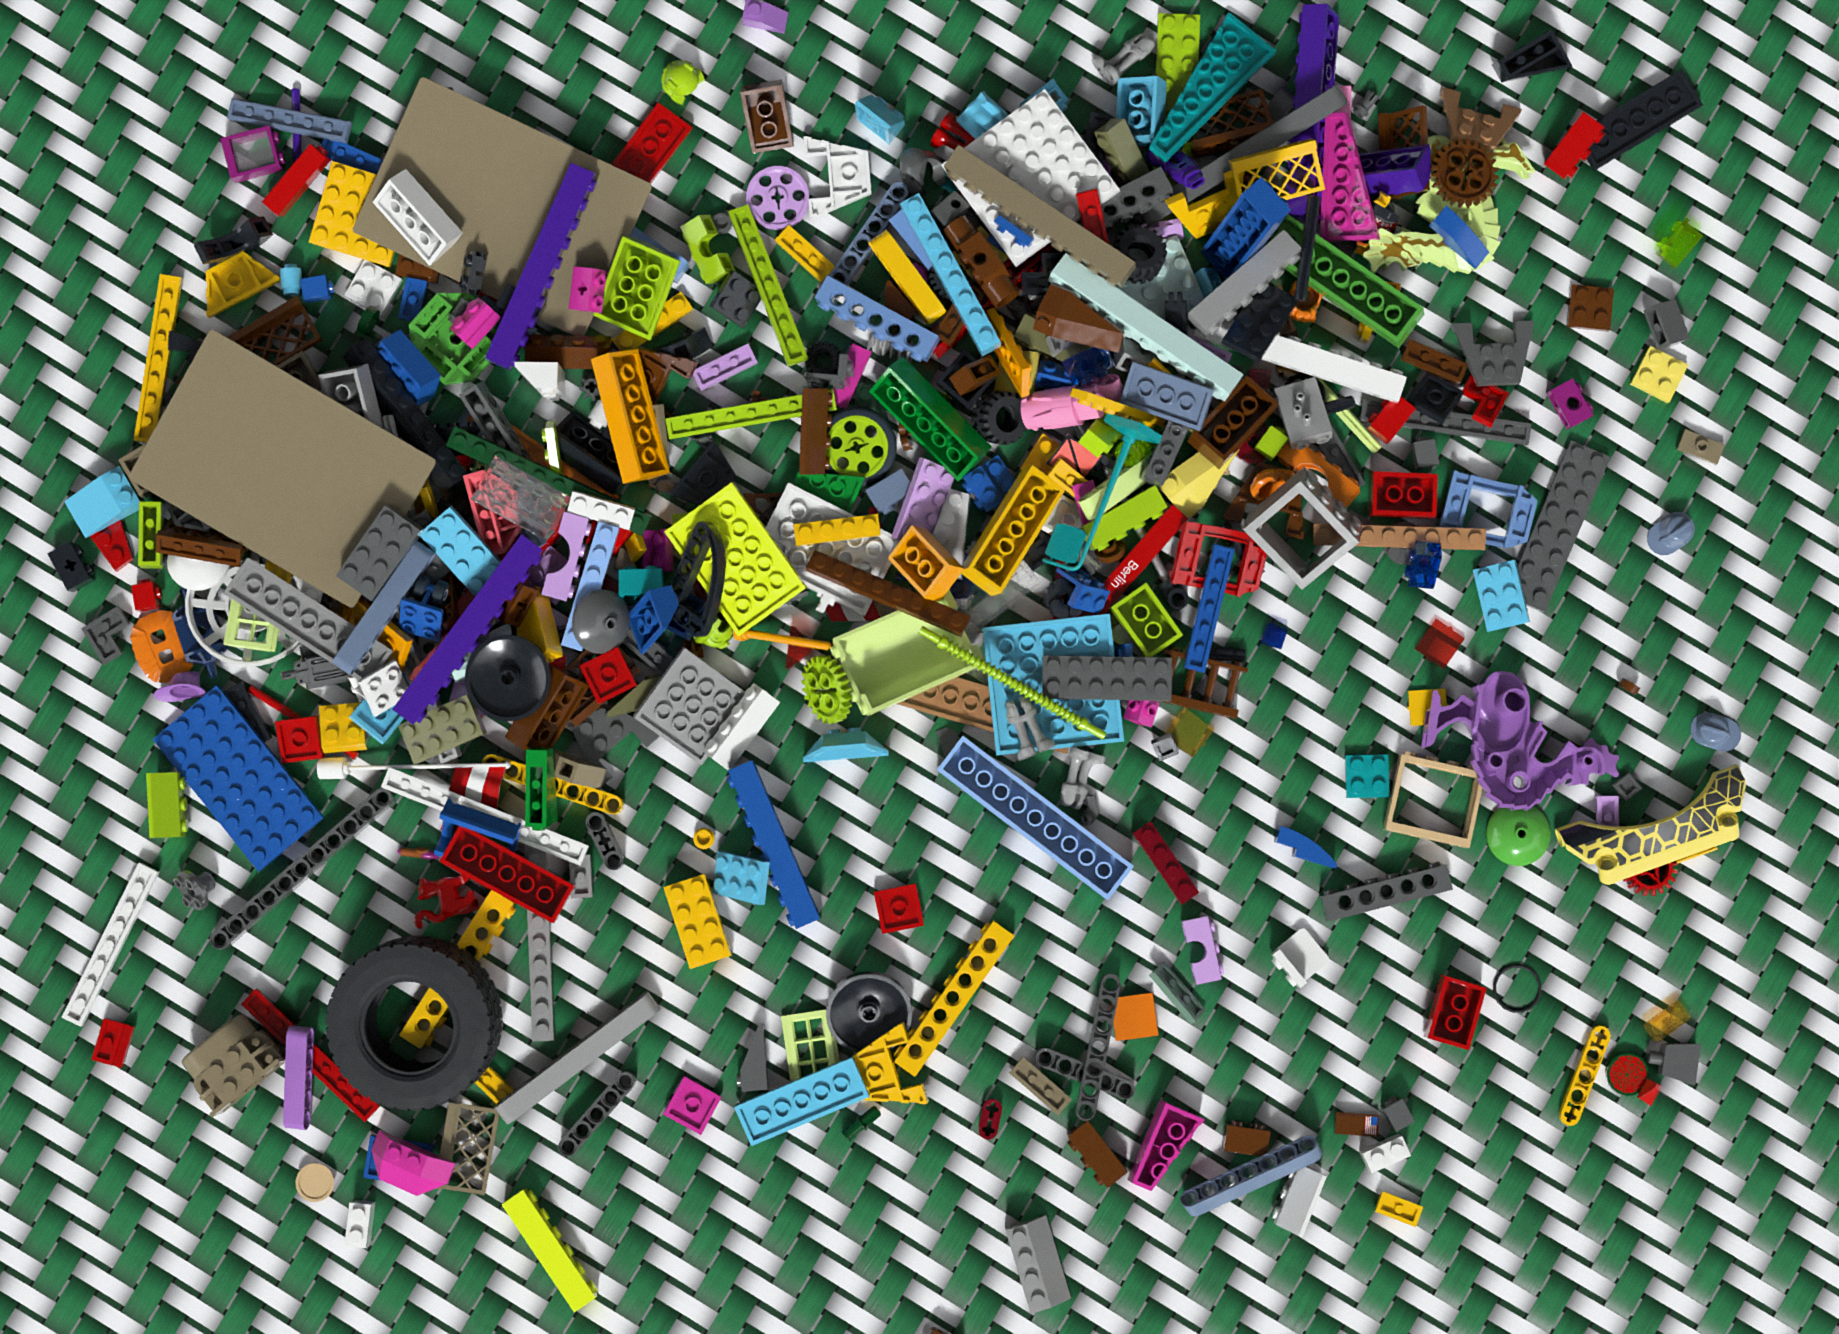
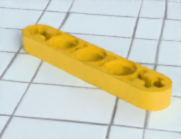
M1594 1026L1590 1030L1559 1111V1119L1565 1125L1572 1126L1580 1120L1610 1041V1031L1604 1026ZM1602 1029V1034L1605 1035V1038L1599 1039L1598 1045H1602L1600 1049L1590 1044L1591 1042H1597L1598 1037L1595 1036V1033L1600 1032ZM1594 1049L1598 1053V1058L1591 1062L1587 1059V1052ZM1587 1069L1590 1072V1078L1583 1082L1579 1078V1073ZM1576 1089H1579L1583 1094L1582 1099L1578 1102L1573 1101L1571 1097L1572 1092ZM1568 1102L1579 1106L1578 1110L1573 1107L1572 1114L1575 1115L1574 1119L1566 1121L1567 1117L1564 1116V1113H1569L1571 1110V1106L1567 1105Z

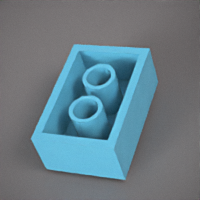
M1158 76L1119 78L1116 119H1125L1137 146L1151 145L1165 122L1167 82Z

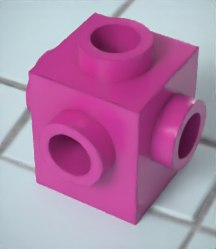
M1129 700L1123 718L1138 725L1152 727L1160 703L1156 701Z

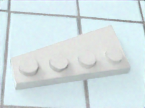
M949 489L933 536L963 565L970 495ZM960 574L957 579L962 580L963 575Z

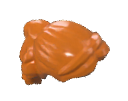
M1297 280L1291 285L1292 287L1289 291V294L1295 296ZM1308 286L1306 300L1298 301L1297 306L1289 317L1298 322H1315L1316 309L1319 307L1323 296Z
M1286 469L1262 470L1256 475L1250 486L1252 496L1259 501H1263L1264 498L1269 497L1294 475V472Z

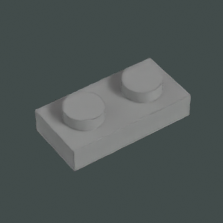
M591 854L585 855L581 866L569 861L570 883L576 885L571 893V899L593 897Z

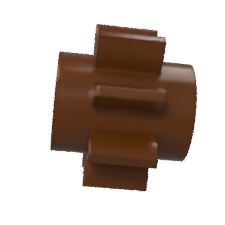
M690 639V641L685 640L681 644L682 647H677V654L684 647L698 658H704L702 645L697 644L693 639Z

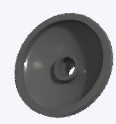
M605 589L592 591L579 601L574 610L572 618L573 634L579 645L589 652L604 654L618 647L624 641L629 631V608L624 599L613 591Z

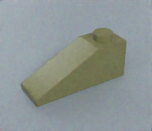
M657 674L645 676L644 681L605 714L606 719L637 711L661 676L657 677Z

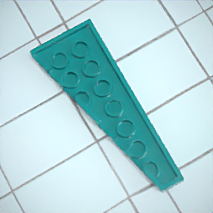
M1229 12L1189 78L1184 90L1179 95L1173 109L1168 114L1166 121L1155 136L1149 150L1166 163L1275 55L1276 50Z

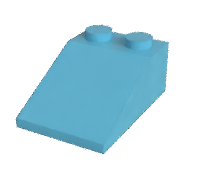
M871 94L857 100L855 103L856 119L889 145L905 126L904 116L898 110L894 109L892 111L888 108L887 102L879 96L876 98Z
M120 466L99 476L64 502L84 537L87 538L138 511L140 501Z

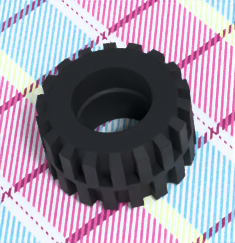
M1141 224L1136 225L1135 228L1131 225L1126 230L1123 229L1113 245L1115 249L1136 263V268L1127 279V281L1131 280L1132 284H1136L1137 281H1140V284H1144L1146 280L1149 282L1153 280L1154 276L1156 277L1159 274L1167 256V250H1165L1167 245L1166 242H1162L1164 239L1162 235L1158 236V231L1155 229L1153 231L1149 230V226L1145 225L1142 228ZM1128 249H1140L1147 254L1149 259L1145 261L1137 260L1130 255Z
M991 390L987 394H982L980 396L981 400L975 402L976 408L972 409L974 417H971V421L975 423L972 427L989 443L1010 445V443L1018 442L1017 438L1021 439L1024 436L1023 431L1027 432L1021 416V396L1013 392ZM1003 407L1005 411V421L1000 428H998L996 424V415L999 409Z

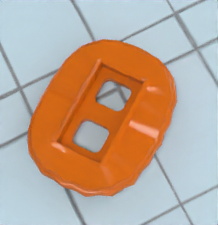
M159 610L149 613L145 617L139 618L132 627L130 639L135 658L145 676L154 682H170L174 674L189 672L193 667L192 663L186 662L171 616L173 612ZM162 629L166 640L154 644L151 634ZM171 649L174 659L163 664L159 653Z

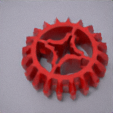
M1676 861L1665 864L1664 873L1660 880L1658 879L1660 877L1658 869L1661 866L1623 879L1622 881L1630 880L1627 887L1631 889L1635 886L1634 893L1636 894L1642 890L1643 896H1647L1649 892L1651 896H1656V890L1660 894L1664 893L1663 886L1667 889L1671 888L1668 880L1675 882L1676 879L1671 874L1678 873V870L1673 869V865L1678 864ZM1646 875L1649 880H1652L1653 884L1645 885L1636 877Z

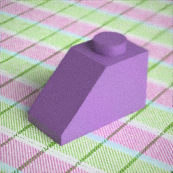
M746 0L742 16L743 26L785 34L789 13L767 2Z

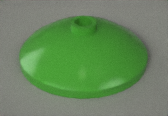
M1535 806L1531 807L1528 811L1524 809L1510 811V808H1498L1491 815L1487 823L1486 840L1489 849L1496 858L1506 864L1513 866L1531 864L1542 857L1549 846L1551 836L1549 823L1544 814ZM1519 830L1524 831V837L1520 838L1518 836Z

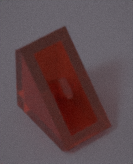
M791 626L790 636L804 638L795 626ZM788 644L785 669H793L811 655L814 650L810 647Z

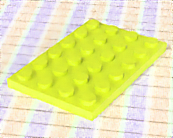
M731 482L664 531L682 556L698 522H711L717 527L723 539L726 558L725 580L719 610L737 636L742 635L807 588L734 482ZM696 545L694 548L696 556L699 553L698 545ZM711 546L697 576L698 581L707 593H709L712 576Z

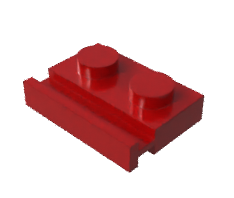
M104 1018L91 1060L123 1068L136 1026Z

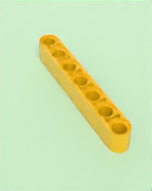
M492 754L487 755L482 760V763H488L492 758H495L498 763H506V760L509 761L511 765H515L518 768V773L515 777H511L508 774V769H506L503 778L526 786L525 764ZM555 777L559 783L556 789V796L609 814H619L624 809V800L617 795L596 788L572 784ZM572 785L577 786L579 789L576 797H571L568 793ZM592 792H596L599 795V801L596 804L589 802L588 797ZM612 799H617L619 802V808L616 811H612L609 808V802Z

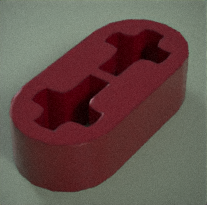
M990 1098L983 1104L979 1122V1134L986 1140L993 1139L998 1132L1002 1106L997 1099ZM992 1102L999 1108L998 1111H994L993 1118L989 1117L990 1112L986 1109ZM988 1120L992 1121L991 1128L994 1129V1132L985 1135L982 1127H986Z

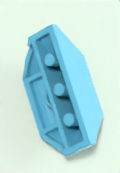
M849 728L848 733H840V729L827 730V734L822 735L803 757V762L889 756V751L866 731H861V728Z

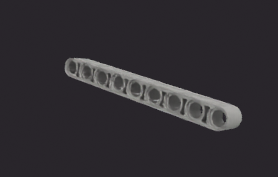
M648 991L644 992L500 1100L494 1106L495 1110L506 1124H510L654 1016L661 1008Z

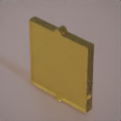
M1184 707L1177 718L1172 720L1171 726L1164 735L1171 732L1176 745L1193 758L1199 749L1206 745L1205 741L1214 729Z

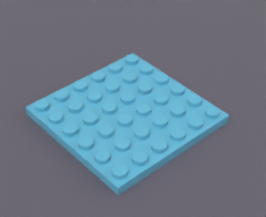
M1110 614L982 628L986 662H990L991 666L996 665V669L1001 668V672L1006 671L1007 675L1011 674L1012 678L1017 677V681L1022 680V684L1027 683V687L1032 686L1033 690H1038V693L1042 692L1043 656L1115 657ZM991 675L988 677L996 756L1015 754L1020 750L1021 743L1014 725L1009 724L1007 721L1006 702L1013 700L1020 715L1024 712L1021 709L1018 697L1024 694L1020 695L1019 691L1014 692V688L1009 689V685L1004 686V682L999 683L998 679L993 680ZM1054 699L1053 701H1058L1059 705L1063 704L1065 709L1068 707L1070 712L1074 710L1075 715L1079 713L1080 717L1088 718L1091 724L1105 731L1106 735L1103 740L1085 729H1078L1076 724H1071V721L1066 722V718L1061 719V715L1056 716V712L1051 713V710H1046L1045 706L1040 707V703L1035 704V700L1030 701L1037 710L1035 717L1043 735L1055 742L1056 746L1051 749L1124 742L1120 700ZM1024 722L1029 739L1035 750L1038 751L1033 734L1027 722Z

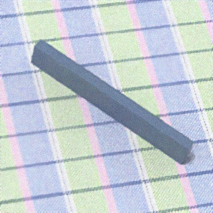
M233 98L231 99L227 115L229 121L260 127L269 125L275 130L348 143L352 123L346 120Z

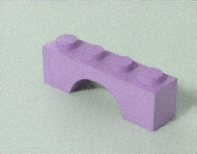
M568 512L563 513L558 533L566 539L569 545V560L561 570L547 574L541 595L567 601V597L572 598L575 588L574 585H571L573 577H578L581 566L577 564L578 557H583L586 544H582L584 535L589 536L592 525L588 523L589 518Z

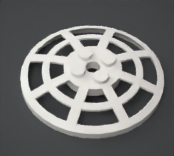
M247 548L246 551H251V560L259 564L260 555ZM235 566L229 569L226 576L218 584L211 587L207 600L194 598L195 591L187 589L185 613L188 625L199 644L208 653L221 661L245 667L261 666L284 658L300 644L298 641L292 643L285 636V633L279 630L278 641L286 649L273 657L251 661L253 649L240 648L244 649L242 660L224 656L210 646L220 638L224 641L227 627L226 623L219 628L214 618L213 609L226 610L227 616H229L231 598L227 596L226 602L214 601V598L223 583L228 586L232 581L231 576L235 575L241 567ZM193 607L206 608L208 621L214 632L205 639L200 635L195 624ZM242 607L241 618L253 619L254 613ZM257 616V620L265 621L261 617ZM240 622L239 629L246 631L245 640H249L252 624ZM256 624L255 632L267 629L268 626Z

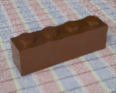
M560 334L528 335L529 339L524 348L525 362H558L562 369H593L591 359L611 353L612 339L611 336L603 335L562 336Z

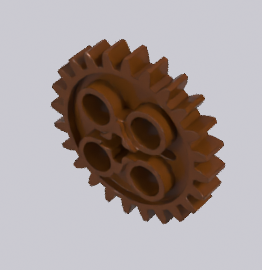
M1459 139L1456 144L1453 141H1450L1448 146L1444 144L1441 147V151L1438 150L1436 152V157L1431 160V163L1434 165L1430 167V171L1434 174L1430 176V179L1436 181L1432 188H1439L1436 195L1444 194L1442 201L1449 198L1451 206L1456 201L1458 202V208H1461L1464 203L1469 208L1472 202L1475 206H1478L1480 201L1485 202L1488 199L1487 196L1490 197L1493 194L1491 189L1497 187L1494 181L1499 179V176L1494 173L1499 168L1492 166L1496 162V159H1489L1492 152L1484 153L1486 146L1479 149L1477 141L1474 145H1471L1470 139H1467L1464 144ZM1451 158L1456 159L1459 165L1453 164ZM1472 162H1476L1479 165V168H1475L1472 165ZM1449 178L1455 180L1456 186L1449 182ZM1470 182H1474L1477 185V189L1472 188Z

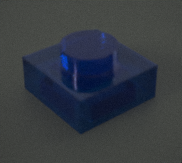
M1267 623L1260 643L1281 650L1288 629Z

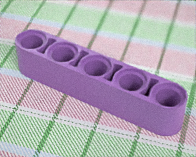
M290 1025L287 1030L283 1125L285 1128L307 1130L310 1125L314 1030L311 1027Z

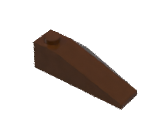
M1051 283L1037 310L1033 330L1054 338L1119 353L1125 332L1106 317H1101L1092 310L1093 307L1090 304H1085L1076 297L1077 294L1072 290Z

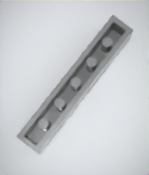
M1283 230L1188 313V320L1204 337L1209 334H1215L1221 328L1220 324L1222 322L1231 320L1237 314V309L1241 306L1246 307L1253 300V295L1257 292L1262 293L1269 286L1268 282L1273 278L1275 280L1284 273V268L1289 264L1291 266L1300 259L1301 247Z

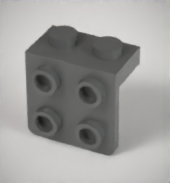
M840 354L838 375L804 372V378L807 383H811V387H823L824 384L832 385L831 388L844 389V386L850 387V377L855 375V364H853L848 354Z

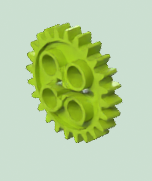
M825 654L812 657L811 660L807 661V665L804 666L805 672H802V676L805 679L801 680V683L805 685L802 691L806 692L804 699L809 700L808 707L813 708L812 714L817 713L818 720L822 719L823 723L828 722V724H832L847 718L846 714L850 713L849 707H852L849 700L853 699V696L849 694L852 688L847 685L850 680L845 679L846 671L842 672V665H837L836 659L831 660V656H825Z

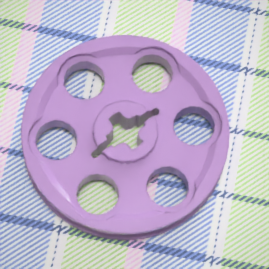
M784 166L767 167L759 171L748 185L746 192L747 205H749L754 220L765 228L784 230L788 225L793 227L803 219L809 207L808 199L810 197L807 184L801 175L791 168ZM787 173L792 176L791 183L783 184L780 181L783 174ZM763 176L771 178L772 182L767 187L759 183L760 178ZM776 186L780 196H784V198L780 199V210H778L776 200H772L776 196ZM801 190L804 192L805 197L802 201L793 199L795 191ZM754 195H760L763 198V202L755 206L751 203V198ZM789 209L796 212V217L793 220H787L784 217L785 212ZM766 212H773L775 214L773 222L768 223L764 221L763 216Z

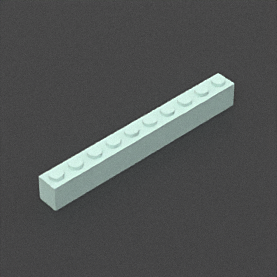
M1067 253L1052 270L1048 279L1049 282L1072 290L1077 294L1076 297L1085 304H1090L1093 307L1092 310L1101 317H1106L1124 331L1126 337L1134 339L1142 348L1156 354L1161 361L1168 362L1180 374L1187 375L1195 383L1215 389L1213 393L1215 398L1226 401L1242 378L1243 374L1118 288L1108 284L1099 275L1091 273L1083 264L1073 261Z

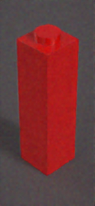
M310 144L262 203L277 216L284 217L332 160L327 156L329 152L319 144L318 146Z

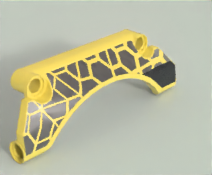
M1735 764L1713 772L1706 787L1694 801L1682 810L1664 819L1635 826H1605L1586 821H1576L1555 829V834L1561 847L1565 846L1568 851L1589 865L1595 863L1598 868L1599 879L1603 884H1614L1631 876L1736 840L1740 833L1739 821L1735 813L1742 809L1746 780L1738 765Z

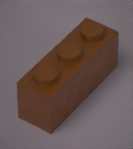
M1089 1121L1082 1122L1067 1134L1069 1138L1067 1141L1068 1145L1074 1152L1078 1150L1083 1157L1080 1160L1087 1169L1091 1167L1096 1174L1093 1177L1100 1186L1105 1184L1109 1188L1128 1173Z

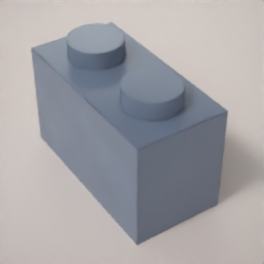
M900 469L868 488L865 492L878 514L883 512L886 515L895 509L894 505L902 502L903 504L910 481L904 471Z

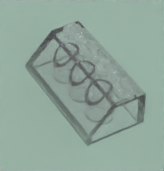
M1022 559L1001 594L991 596L975 584L968 599H954L958 605L957 611L971 616L966 628L974 636L1039 586L1041 581Z

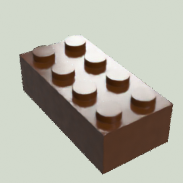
M1246 376L1231 392L1226 401H1222L1205 419L1202 430H1194L1187 442L1220 470L1274 413L1279 403L1249 376Z

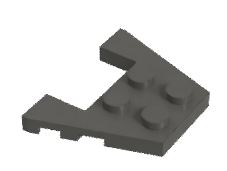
M1534 320L1515 321L1513 323L1515 343L1474 344L1472 323H1453L1451 325V330L1458 339L1459 348L1463 350L1467 359L1466 363L1476 386L1518 385L1521 382Z
M607 701L577 727H572L584 760L601 767L604 766L599 760L632 731L646 748L660 736L627 713L606 719L605 714L614 707ZM608 770L606 771L602 786L613 778Z

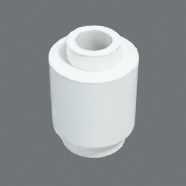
M601 400L597 401L588 416L591 419L589 423L598 429H601V427L606 428L608 425Z

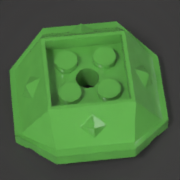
M437 293L409 324L410 341L441 375L440 381L444 385L474 382L491 363L485 359V356L500 325V320L474 349L470 348L463 341L459 344H453L452 342L456 334L449 329L452 323L448 321V314H452L460 298L468 302L476 300L469 293Z

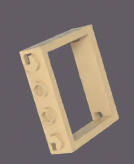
M1405 751V754H1399L1383 830L1470 848L1482 793V787L1476 780L1478 777L1472 765L1463 768L1459 767L1460 763L1447 760L1446 764L1438 762L1439 758L1426 756V759L1418 758V754ZM1405 763L1474 778L1462 837L1392 822Z

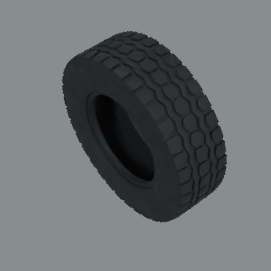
M417 935L406 936L405 938L400 937L370 950L353 962L346 969L345 973L342 974L337 985L334 987L331 994L332 998L328 1003L327 1011L329 1012L326 1014V1025H328L326 1036L329 1039L330 1053H333L334 1056L332 1058L336 1066H339L340 1073L364 1097H370L371 1101L379 1105L384 1104L383 1106L395 1109L397 1107V1110L409 1111L411 1109V1111L424 1110V1108L430 1109L450 1102L461 1095L487 1070L495 1057L501 1039L500 1033L503 1026V1021L501 1020L503 1018L502 1006H499L501 1003L498 992L496 993L495 991L497 988L493 980L489 979V973L480 966L481 963L475 957L472 958L469 952L463 948L459 949V946L452 942L446 943V940L436 937L434 939L431 936L418 937ZM399 982L423 984L438 993L446 1002L453 1019V1038L443 1058L427 1063L412 1062L399 1057L385 1044L377 1026V1008L383 993L390 985Z

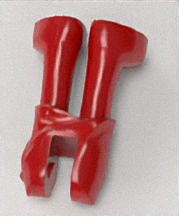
M949 111L943 118L940 128L934 133L930 146L938 149L944 145L955 150L958 145L965 148L975 138L956 121V115ZM944 130L950 131L960 136L967 142L963 144L962 142L947 134Z

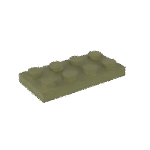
M468 694L427 712L421 723L416 721L413 725L407 721L398 725L414 765L487 733L477 707L473 704Z

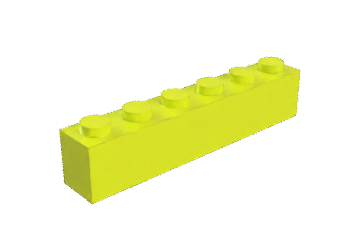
M524 1188L504 1202L502 1206L575 1313L597 1297L596 1291H598V1288L593 1280H588L584 1275L586 1273L585 1268L580 1262L576 1263L572 1257L574 1253L568 1244L564 1245L560 1239L562 1235L558 1228L551 1226L548 1221L550 1217L544 1208L540 1209L536 1201L538 1200L532 1190L528 1191Z

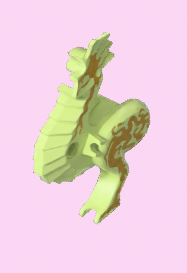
M1441 135L1428 138V144L1430 145V167L1434 165L1431 163V160L1436 157V152L1438 150L1441 151V147L1444 144L1448 146L1451 139ZM1503 138L1489 157L1490 160L1496 159V162L1492 165L1493 167L1514 171L1522 179H1529V174L1535 172V169L1514 141L1509 144ZM1451 158L1453 164L1459 165L1456 159ZM1473 161L1472 165L1475 168H1479V165ZM1449 178V182L1456 186L1455 180ZM1430 179V190L1416 201L1418 205L1416 213L1431 223L1447 205L1469 226L1489 251V254L1476 269L1482 268L1484 264L1494 259L1493 254L1500 244L1498 241L1500 231L1498 208H1494L1491 196H1487L1488 199L1485 202L1480 201L1478 206H1475L1472 202L1469 208L1466 207L1465 203L1461 208H1458V202L1456 201L1452 206L1450 205L1449 198L1442 201L1443 193L1436 195L1439 188H1432L1436 181ZM1470 182V186L1477 189V185L1474 182ZM1404 227L1395 235L1380 228L1378 230L1380 240H1370L1368 242L1369 250L1362 255L1370 263V271L1372 273H1375L1380 266L1385 271L1394 262L1400 265L1403 272L1411 266L1417 268L1422 262L1426 264L1431 262L1440 268L1444 266L1454 273L1459 271L1469 274L1472 270H1476L1443 242L1445 239L1438 233L1412 232Z

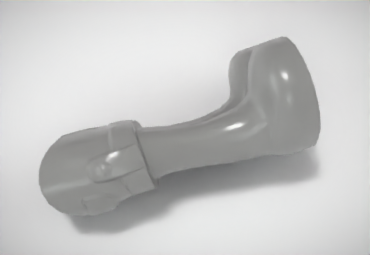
M1139 33L1130 40H1127L1121 51L1113 58L1105 60L1098 55L1094 56L1091 61L1101 77L1107 79L1111 85H1115L1119 78L1136 61L1143 60L1151 53L1155 44L1145 35Z
M1024 695L1018 697L1021 709L1024 712L1020 715L1013 700L1006 702L1007 721L1009 724L1014 725L1021 743V748L1017 752L1019 761L1036 754L1024 722H1027L1033 734L1039 753L1056 746L1054 740L1043 735L1035 717V714H1037L1035 705L1028 698H1025Z
M1071 747L1069 751L1071 757L1067 781L1063 782L1061 787L1060 804L1079 810L1088 794L1086 785L1091 767L1095 764H1103L1106 757Z

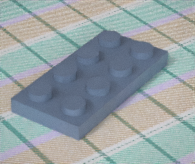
M1134 361L1132 362L1119 403L1201 431L1215 389Z

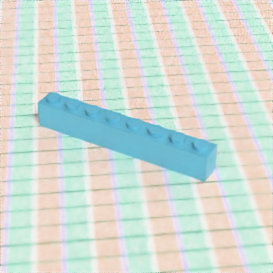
M918 193L901 202L900 206L903 214L981 356L1001 347V341L920 194Z

